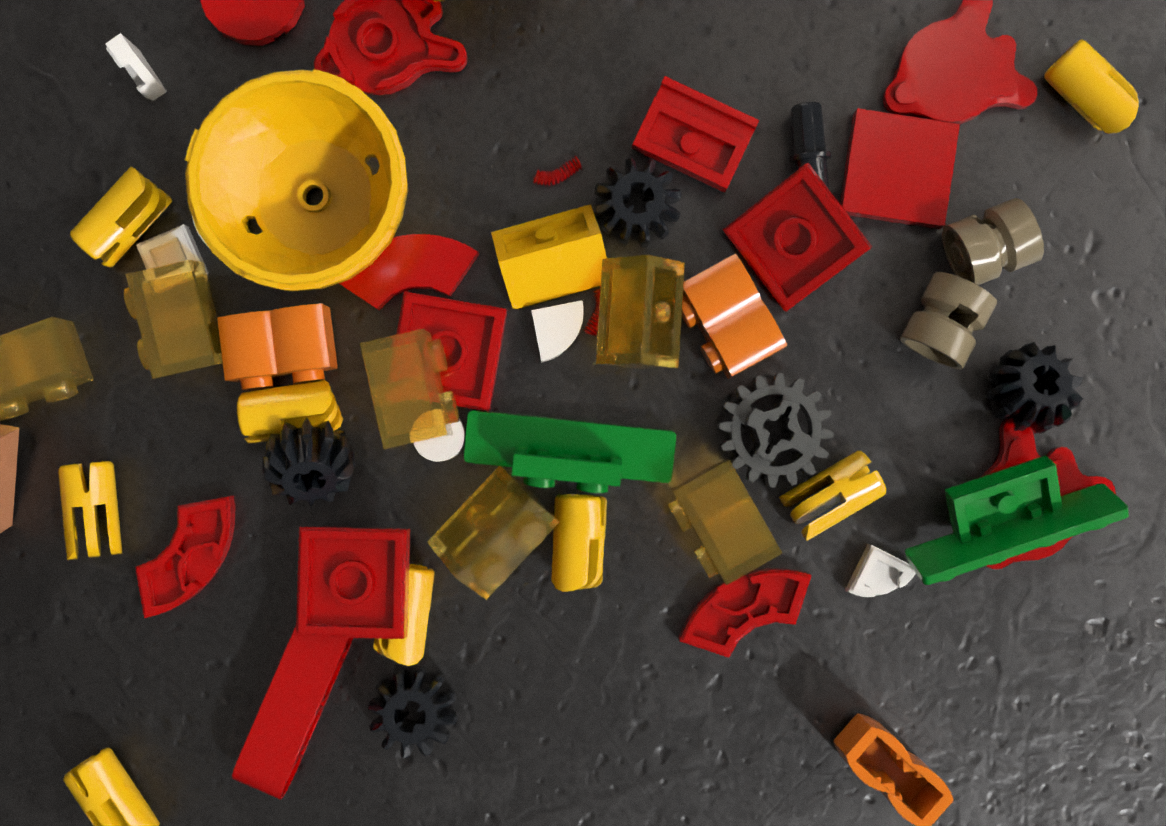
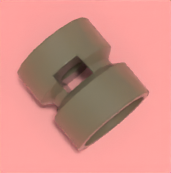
M1013 198L985 210L982 220L974 214L943 227V246L952 271L956 276L976 285L1000 277L1002 268L1008 272H1013L1042 260L1044 255V242L1037 220L1030 208L1018 198Z
M936 272L933 274L921 297V302L925 307L924 310L916 311L912 314L900 336V340L908 348L923 357L946 367L960 370L964 368L976 345V340L972 335L973 331L985 328L997 305V299L982 287L966 279L945 272Z

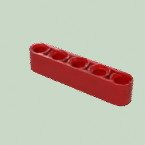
M295 626L236 762L232 779L280 800L284 797L300 765L354 638L296 636Z

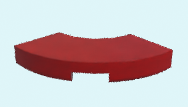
M410 234L393 237L391 243L373 264L350 280L339 284L378 310L382 309L394 296L411 289H433L451 297L479 256V252L464 243L438 235Z
M234 496L178 506L177 528L170 544L155 559L135 567L144 618L159 615L189 601L209 584L226 558L234 534Z
M766 568L742 573L730 578L710 591L696 605L683 625L678 639L680 642L729 658L739 640L756 627L774 622L796 625L812 575L793 569Z

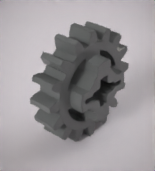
M776 373L771 381V386H767L764 378L759 375L753 378L754 391L750 392L742 385L734 389L736 396L740 400L738 404L723 403L721 408L730 414L731 418L729 422L717 424L718 430L729 432V440L721 443L719 448L720 451L733 450L736 456L729 464L731 469L735 470L744 465L749 467L745 480L753 483L762 473L765 474L766 487L775 488L779 475H782L786 483L793 486L797 484V470L800 469L807 475H813L816 473V470L810 460L813 457H828L829 453L820 447L819 444L821 439L834 437V432L823 429L821 421L827 419L832 414L830 410L817 411L814 404L821 397L819 391L812 392L806 396L801 393L805 380L801 378L795 379L787 387L785 386L784 374ZM768 395L780 396L775 401L772 409L761 411L750 407L753 402L761 397ZM800 408L807 419L808 434L801 431L796 416ZM781 415L780 429L786 432L785 438L774 439L768 445L769 442L767 440L770 433L763 428L764 422L776 421ZM741 426L749 429L754 444L750 451L751 455L743 445L740 433ZM790 450L799 454L795 459L786 464L769 466L779 452Z

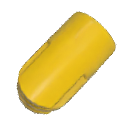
M1085 40L1077 41L1044 74V79L1097 130H1102L1107 134L1118 133L1129 127L1136 118L1139 107L1136 90Z
M130 167L71 230L70 237L93 259L101 258L103 266L113 267L171 204V196L159 189L152 181L143 177L142 173L137 169Z
M325 380L243 392L237 400L238 423L242 435L249 436L245 438L247 443L269 441L270 434H280L285 422L300 428L306 417L312 424V427H318L329 420L333 431L341 427L343 421L330 384Z
M858 450L779 497L785 507L792 506L830 484V486L803 501L790 513L795 524H801L841 502L840 506L809 523L802 529L801 534L806 541L886 494V486L879 472L874 471L870 473L867 465L871 463V460L864 452Z
M111 461L90 463L89 491L87 490L82 463L60 466L58 475L67 560L78 559L79 556L75 507H83L88 557H100L101 544L97 505L101 504L106 505L107 532L111 555L123 554L114 464Z
M583 494L556 495L554 502L551 582L557 590L567 592L595 588L602 583L607 509L605 497Z
M409 564L407 637L405 639L374 638L373 649L378 654L407 666L417 664L423 658L435 575L432 568L428 569L426 566Z
M106 747L100 750L99 754L96 756L92 755L65 774L63 778L64 783L93 826H159L160 822L111 748Z

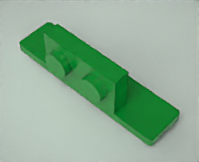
M472 410L467 416L464 460L467 463L512 467V476L524 477L523 484L532 487L552 488L555 487V480L577 482L576 489L579 491L607 493L608 486L620 487L621 479L669 483L672 480L676 433L673 430Z
M1045 455L945 489L953 533L907 548L905 555L907 562L924 585L945 582L963 573L987 565L999 564L1019 554L1040 547H1049L1058 541L1090 530L1102 529L1108 524L1129 517L1128 505L1102 483L1061 496L1056 464Z

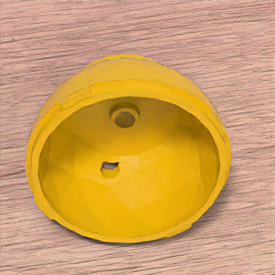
M313 69V71L273 72L246 81L222 98L205 117L199 130H194L185 158L187 162L185 173L187 200L198 233L212 253L234 273L263 286L288 291L323 289L350 280L373 264L388 247L403 218L408 184L405 156L396 129L381 108L358 87L346 82L343 78ZM371 158H377L380 165L376 174H374L369 164ZM314 188L322 189V201L317 205H308L306 201L308 192ZM249 219H256L262 233L252 234L247 226Z

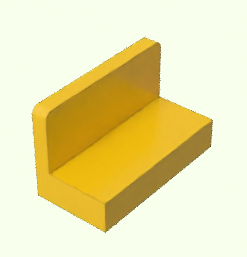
M591 204L491 232L498 263L512 308L520 309L605 285L612 280L602 235Z

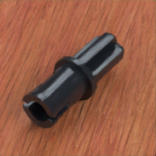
M804 102L794 105L791 109L794 155L789 157L790 163H795L796 171L804 164L809 163L829 189L827 159L832 158V153L826 151L822 105L818 102Z

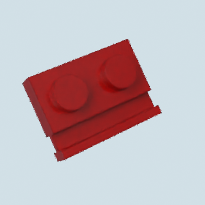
M664 76L661 86L633 141L632 149L725 193L760 120Z

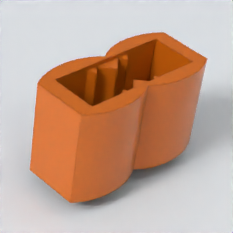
M736 253L679 285L678 291L681 298L675 300L677 309L689 328L697 325L704 335L707 343L700 346L708 365L715 374L723 371L726 377L730 379L788 346L776 321L762 301L754 282Z
M324 304L299 305L269 311L247 312L217 317L225 381L241 382V390L243 391L274 387L273 378L292 375L293 384L325 380L324 371L338 369L330 307Z
M857 713L833 740L838 753L857 777L868 786L879 790L896 811L913 825L932 826L954 801L945 782L920 758L908 752L875 719Z

